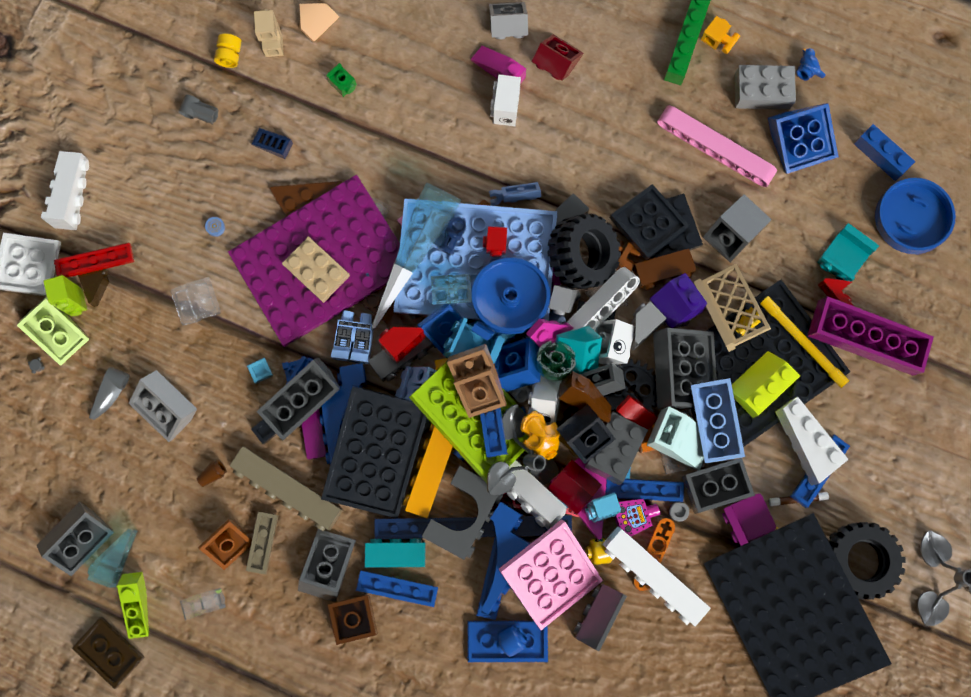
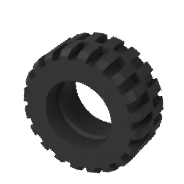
M586 213L565 218L555 226V229L550 234L551 239L548 240L549 250L547 254L550 256L549 264L554 269L553 273L556 277H560L559 280L563 284L576 289L598 287L605 284L616 272L615 269L618 268L620 263L618 258L621 257V252H619L620 243L617 241V234L612 230L613 227L610 223H606V220L601 216L598 217L596 214ZM581 238L585 241L589 252L587 265L583 262L580 255Z
M851 523L838 528L837 532H833L829 536L831 539L829 543L858 599L874 600V598L885 597L886 593H892L895 590L894 585L901 583L902 579L899 576L905 573L902 563H906V557L901 556V552L904 550L902 545H897L898 538L895 535H890V530L880 527L876 523ZM857 542L869 543L878 555V569L874 576L867 580L858 579L851 572L848 565L849 551Z

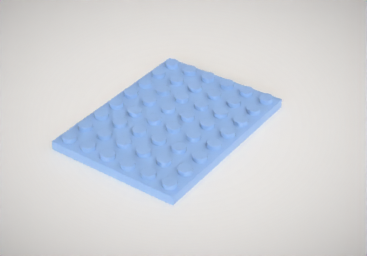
M404 199L398 266L413 274L395 298L394 313L430 316L449 301L462 317L480 320L472 304L474 280L486 265L502 258H520L538 267L548 281L551 298L553 267H550V256H548L547 251L549 250L548 240L551 239L550 234L556 226L557 211ZM454 217H460L466 223V231L460 241H457L453 250L454 255L452 256L437 248L443 242L444 233L450 220ZM458 221L452 225V229L456 232L461 231L463 228V224ZM488 226L507 228L506 255L492 257L486 253V248H483V236H487ZM548 308V311L543 318L547 321H549L550 308Z

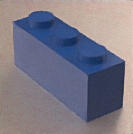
M874 124L854 143L857 148L894 181L898 180L916 162Z

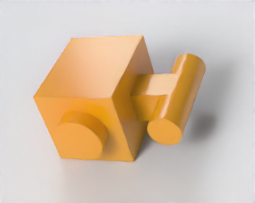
M716 16L704 31L701 41L714 50L722 43L725 45L722 48V52L728 54L740 38V35L736 32L731 37L727 35L731 25L725 19Z

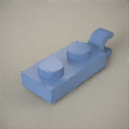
M538 182L501 187V190L489 191L490 197L496 196V199L490 200L492 206H496L502 200L509 203L524 199L534 200L541 197V190Z

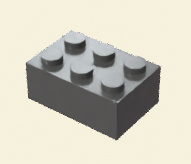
M612 412L611 421L609 423L606 422L605 426L615 437V440L589 460L584 468L620 485L624 482L648 429Z
M742 458L682 476L694 514L755 496Z

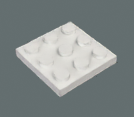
M3 233L0 244V290L47 296L43 280L54 278V260L58 259L61 242L58 240Z

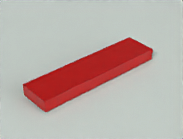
M124 243L55 259L54 265L57 277L63 275L69 278L135 261L131 244Z

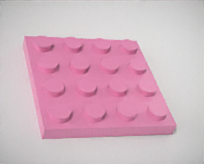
M560 520L498 569L540 630L544 629L603 581L563 520Z

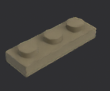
M258 512L246 571L267 574L279 515Z

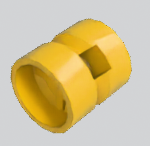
M219 34L216 44L218 49L215 50L214 62L226 68L237 67L239 61L238 53L241 49L242 40L231 34Z

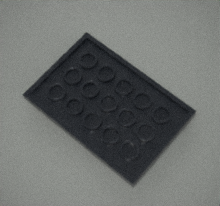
M353 385L321 500L398 519L427 417L410 400Z

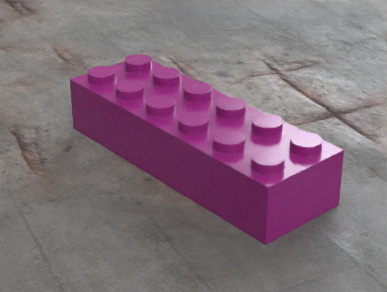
M828 296L818 300L808 332V337L912 376L924 373L934 336Z

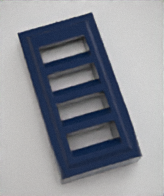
M259 128L252 142V146L283 159H286L293 145L291 139ZM261 135H265L262 143H258ZM268 138H271L268 145H265ZM274 140H276L277 142H276L274 148L271 147L272 144H273V142H274ZM280 143H283L281 149L279 150L278 147Z

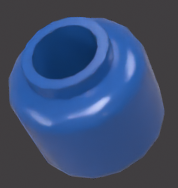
M511 626L498 634L496 645L501 654L505 653L507 656L512 657L526 648L528 640L520 627Z

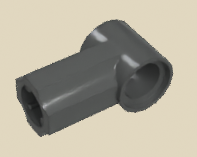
M186 94L178 112L189 119L197 118L213 125L218 118L219 110L202 103L194 96Z

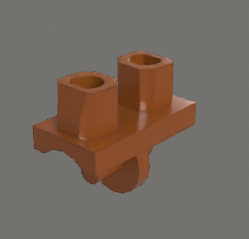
M620 240L619 252H621V257L618 260L620 262L619 266L615 270L626 267L631 271L635 263L627 259V256L630 253L639 258L640 253L630 241L624 250L622 247L625 243Z

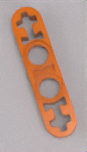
M668 518L658 521L646 548V551L660 564L675 531L674 522ZM666 522H668V527H670V531H665L663 535L667 536V539L665 540L663 537L656 536L657 532L661 534L663 531V528L660 527L661 524H665ZM657 539L663 543V548L660 551L654 550L652 546L653 542ZM633 578V585L636 589L645 591L650 588L648 585L639 587L640 583Z

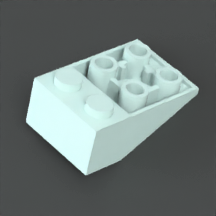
M669 406L662 409L647 446L700 471L704 455L698 423Z

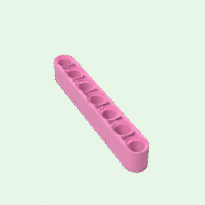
M667 106L657 121L658 125L762 187H768L777 172V169L772 164L673 106Z

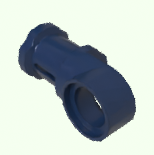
M454 217L450 220L444 233L443 242L437 249L446 254L454 255L453 250L456 243L460 241L466 231V223L462 218ZM457 221L463 224L462 230L458 232L452 229L453 223Z

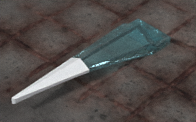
M426 183L414 207L372 329L376 328L413 272L454 217L462 201L461 199Z

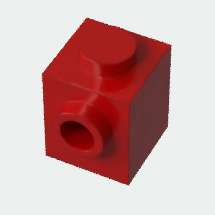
M488 226L487 236H483V248H486V253L492 257L506 255L507 228Z

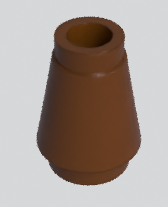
M212 461L196 478L197 482L204 487L223 478L227 470L221 461Z

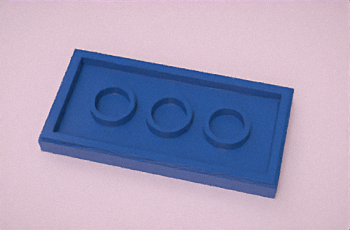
M468 621V662H548V625L540 630L534 621ZM511 626L520 627L528 640L526 648L512 657L507 656L505 653L501 654L496 645L498 634Z

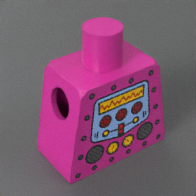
M644 499L619 502L621 511L614 518L617 526L631 537L651 527L652 522L650 518L660 515L657 504L646 506Z

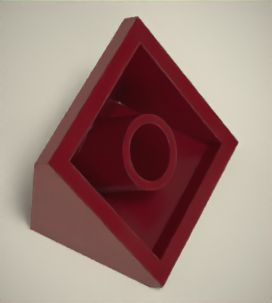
M571 460L547 489L577 515L602 484L575 461Z

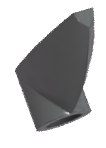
M112 367L108 368L89 416L90 419L95 420L112 406L129 381L130 376L128 373Z

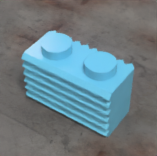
M612 493L592 500L587 504L585 511L588 519H592V522L596 523L597 521L614 517L620 513L621 507L616 494Z

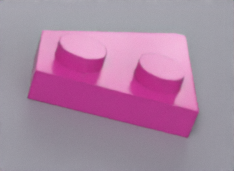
M539 319L526 334L549 355L555 349L556 335L571 331L573 327L567 322L560 324L557 321Z

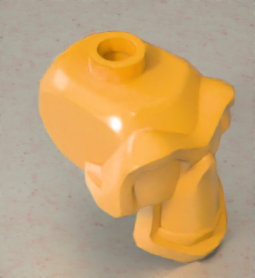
M532 411L527 416H524L520 429L529 437L527 440H524V446L533 450L534 454L541 455L547 460L554 458L557 455L560 433L557 431V424L552 422L550 425H546L544 416L536 411Z

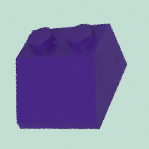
M686 273L668 282L650 298L654 306L666 317L665 322L669 328H676L701 314L707 305L706 300Z

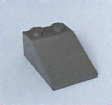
M318 529L299 579L298 591L336 602L356 540Z

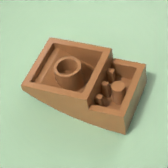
M486 344L449 356L447 364L454 377L455 388L469 418L506 406L501 383Z

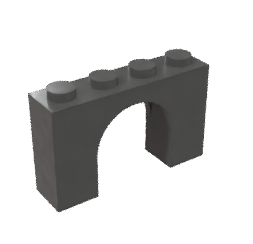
M459 466L450 484L469 494L476 501L478 517L475 523L466 530L454 531L431 519L422 537L465 560L466 557H471L475 550V547L472 546L475 539L480 540L484 532L482 526L485 521L489 523L494 513L491 509L494 503L499 504L503 494H489L487 483L480 476Z

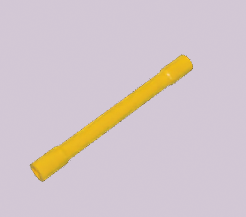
M769 296L760 303L815 359L840 388L850 381L795 326Z

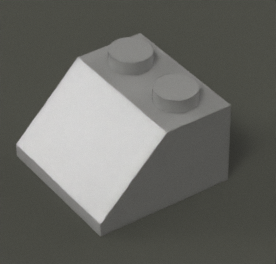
M525 2L489 4L492 38L505 39L510 36L523 38L528 35V13Z
M651 301L647 305L641 304L633 314L634 318L631 322V325L635 326L634 339L631 343L633 351L666 320V317Z

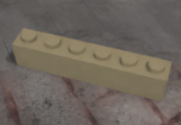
M243 446L230 464V467L234 469L232 473L240 478L247 477L250 479L249 484L257 489L261 486L266 490V495L274 500L278 497L282 500L281 504L289 510L295 508L299 511L297 515L305 520L312 519L315 521L314 526L322 531L325 528L331 530L343 511L333 503L321 500L322 496Z

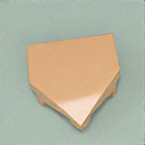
M299 4V28L313 43L339 18L327 4Z

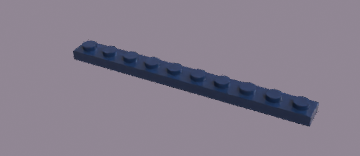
M565 515L560 520L565 521L572 532V515ZM522 516L523 522L517 531L514 529L513 533L520 537L541 536L548 530L545 527H541L536 522L534 516ZM477 517L375 519V539L423 538L422 535L431 519L451 530L462 531L471 527ZM491 519L489 523L485 521L482 526L484 532L481 537H496L494 522Z

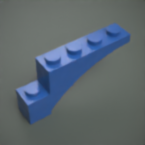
M363 363L339 367L340 373H337L338 383L342 384V386H340L339 391L321 406L323 414L320 415L321 426H325L326 432L323 434L324 445L328 446V453L325 454L327 464L331 465L352 386L362 388L367 385Z
M503 502L499 503L490 518L494 522L497 538V564L491 590L481 609L486 614H490L491 611L495 613L501 603L498 601L502 594L506 595L510 589L509 584L498 569L530 545L529 542L513 533L514 529L517 531L523 522L521 517L523 515Z

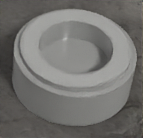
M675 502L669 508V515L674 521H684L689 516V508L683 502Z

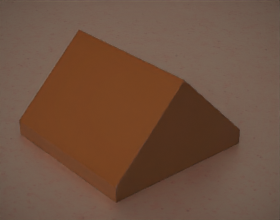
M228 519L198 548L225 570L251 546L252 539L234 520Z

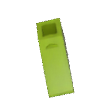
M143 572L122 574L117 584L128 638L148 637L147 593Z

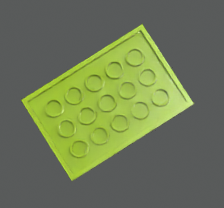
M447 361L409 396L412 402L486 483L488 471L493 464L505 462L510 466L525 451L512 438L506 440L507 455L487 457L480 414L468 417L455 388L454 377ZM502 388L506 401V406L500 407L501 415L503 416L508 408L517 404ZM525 434L523 437L517 438L523 443L529 437Z

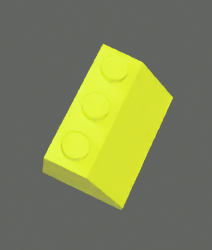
M767 351L732 384L734 399L752 418H755L793 384L800 375L785 360Z

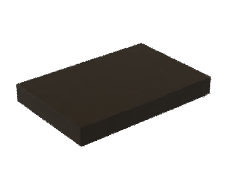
M100 617L72 647L114 689H117L145 658L103 617Z

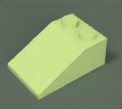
M47 296L17 324L24 333L60 366L89 340L66 313L48 303Z

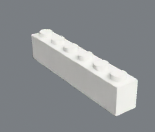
M618 526L602 544L607 548L604 552L612 559L617 557L621 561L619 565L625 571H633L636 574L634 578L642 586L646 583L651 587L649 590L651 594L657 599L661 596L665 600L664 605L672 612L676 609L680 613L678 617L685 624L691 623L696 626L711 609Z

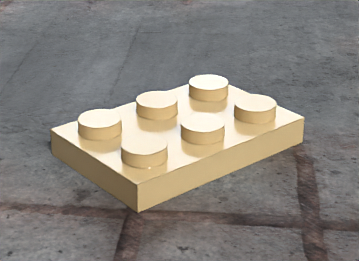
M309 236L282 263L323 303L350 277L349 273Z

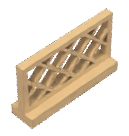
M737 264L704 280L698 279L694 281L696 288L707 302L706 308L729 352L736 349L735 346L771 329ZM736 271L738 275L736 282L726 280L727 275ZM713 281L721 282L718 291L710 289L708 284ZM724 283L734 286L731 294L721 292ZM737 287L746 290L744 298L734 296ZM719 296L729 298L726 307L718 305ZM732 299L742 301L739 310L729 308ZM745 303L754 305L752 314L742 311ZM728 311L737 314L734 323L726 321L725 317ZM741 315L751 317L748 326L738 324ZM754 319L761 320L764 324L759 329L751 328ZM736 327L745 329L744 336L736 339L734 336Z

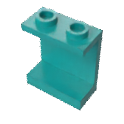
M847 223L817 263L820 264L824 271L835 275L837 280L853 281L856 273L879 245Z

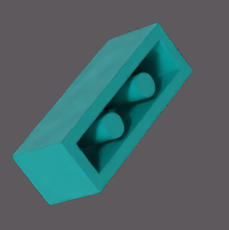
M370 539V543H365V567H426V543H421V539H410V543H402V539H390V543H382V539Z

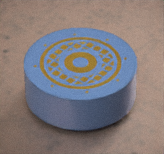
M211 217L206 221L205 229L209 235L218 237L224 233L225 224L220 218Z

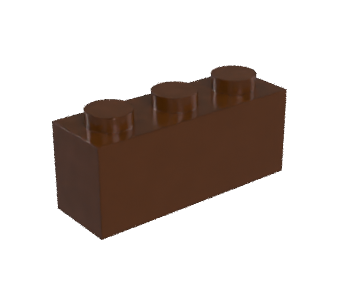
M689 248L636 263L633 267L634 274L640 279L639 290L643 288L651 290L661 283L666 285L684 273L691 278L692 274L696 271Z

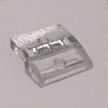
M209 277L171 289L182 326L199 322L202 318L221 313Z

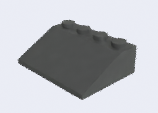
M665 328L653 332L657 409H664L668 406L673 409H695L691 385L717 381L714 332Z

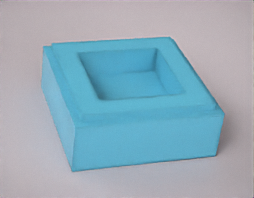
M265 358L247 365L255 384L273 376Z

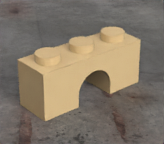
M261 9L260 11H254L255 33L258 40L262 41V50L265 57L284 56L283 36L273 10Z

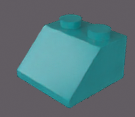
M590 326L556 335L552 367L566 372L574 371L578 374L598 368L602 337Z

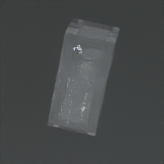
M221 588L200 593L180 601L185 620L226 608L225 597L222 594Z

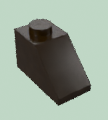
M108 268L78 275L87 301L93 307L99 305L109 284Z

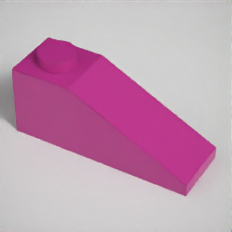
M481 46L471 58L472 62L496 79H498V75L521 77L522 83L526 78L525 67L512 58L487 47Z

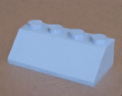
M731 379L691 385L705 463L745 457Z

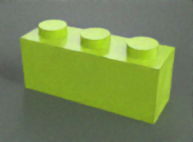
M61 275L43 280L48 303L70 316H78L83 311L88 310L83 289L65 276Z

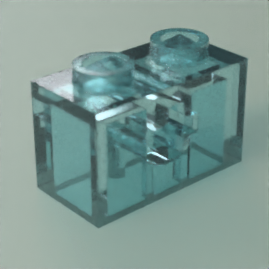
M470 274L431 276L432 305L472 302Z

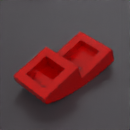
M630 395L616 408L617 412L623 417L646 429H649L658 419L654 412L645 408Z

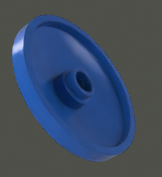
M520 258L495 260L486 265L474 280L472 287L474 311L484 325L496 332L503 334L526 332L539 319L544 318L549 308L550 287L548 281L538 267Z

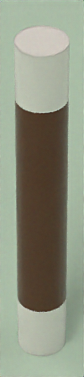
M828 492L818 493L813 501L829 500ZM790 496L769 499L770 506L798 503Z

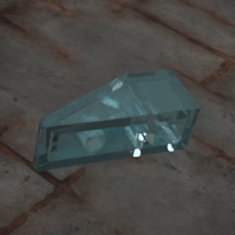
M128 529L90 565L87 580L109 588L116 587L138 530Z

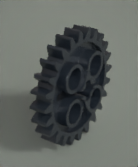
M632 359L629 360L628 364H621V366L615 364L623 370L626 388L622 389L621 394L613 392L604 395V398L611 405V411L614 410L616 414H620L616 408L630 395L636 400L638 398L642 399L643 403L641 404L654 412L651 406L657 408V403L655 402L657 401L656 375L651 374L654 369L647 370V363L643 367L640 366V360L636 364H633ZM626 373H633L635 381L627 380ZM641 386L648 388V395L640 393L639 389ZM633 387V393H627L628 388Z

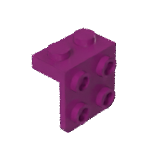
M759 493L725 507V512L722 513L726 524L730 523L734 530L731 531V535L735 543L739 542L741 546L776 529V524L764 498Z

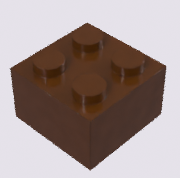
M370 594L328 604L336 645L378 634Z

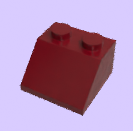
M553 34L540 43L531 62L536 64V67L540 70L549 72L553 78L563 81L569 76L584 53Z

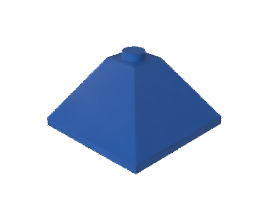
M829 103L768 117L771 137L786 174L839 157Z

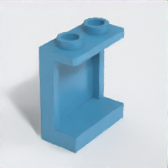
M463 317L459 321L456 320L451 328V331H453L451 337H448L444 343L443 348H445L443 356L449 358V356L486 344L495 364L505 339L497 336L485 340L471 330L473 326L466 323L467 318Z

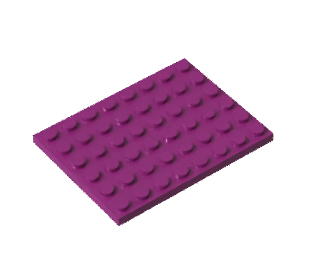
M356 174L228 251L280 342L286 347L344 310L365 299V297L386 286L394 264L398 265L400 243ZM308 236L350 275L324 303L282 264Z

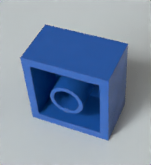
M531 338L502 346L495 362V369L501 387L506 392L540 382L542 350Z

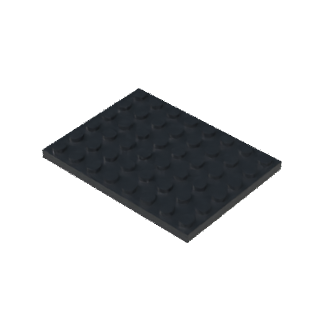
M781 279L754 297L771 328L770 330L735 346L736 349L730 352L715 325L706 331L714 332L717 380L730 378L732 385L769 351L785 360L800 375L797 380L806 382L812 387V397L802 402L806 404L835 382L792 335L760 305L767 296L780 307V310L845 376L850 373V370L831 345L808 337L812 319ZM746 303L742 311L745 312L750 307L754 308V305ZM732 312L725 317L726 321L734 323L737 314ZM761 321L754 329L763 327V322ZM736 330L734 331L736 339L742 337ZM793 384L755 418H752L735 400L743 447L780 422L776 411L791 400L790 395ZM689 409L697 419L695 409Z
M814 512L704 562L770 697H815L892 664Z

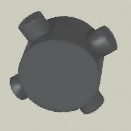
M39 357L28 362L32 370L31 373L35 374L45 369Z

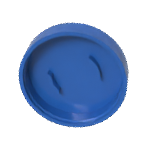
M907 178L895 183L881 196L875 210V222L881 237L892 248L907 254H923L935 249L950 236L955 225V208L950 196L942 187L923 178Z

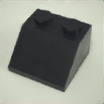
M588 404L557 428V431L584 464L615 440V437Z

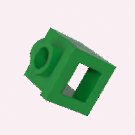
M340 63L326 75L328 83L343 97L346 94L352 93L356 88L355 79Z

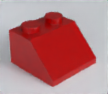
M392 327L390 330L385 329L379 335L380 339L378 341L381 348L398 364L425 339L424 330L419 327Z

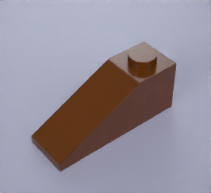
M572 371L560 383L558 399L578 409H582L588 404L601 420L608 423L611 421V405L590 379Z

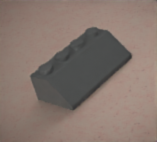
M316 358L256 412L283 441L339 391L340 387L328 367L319 358Z

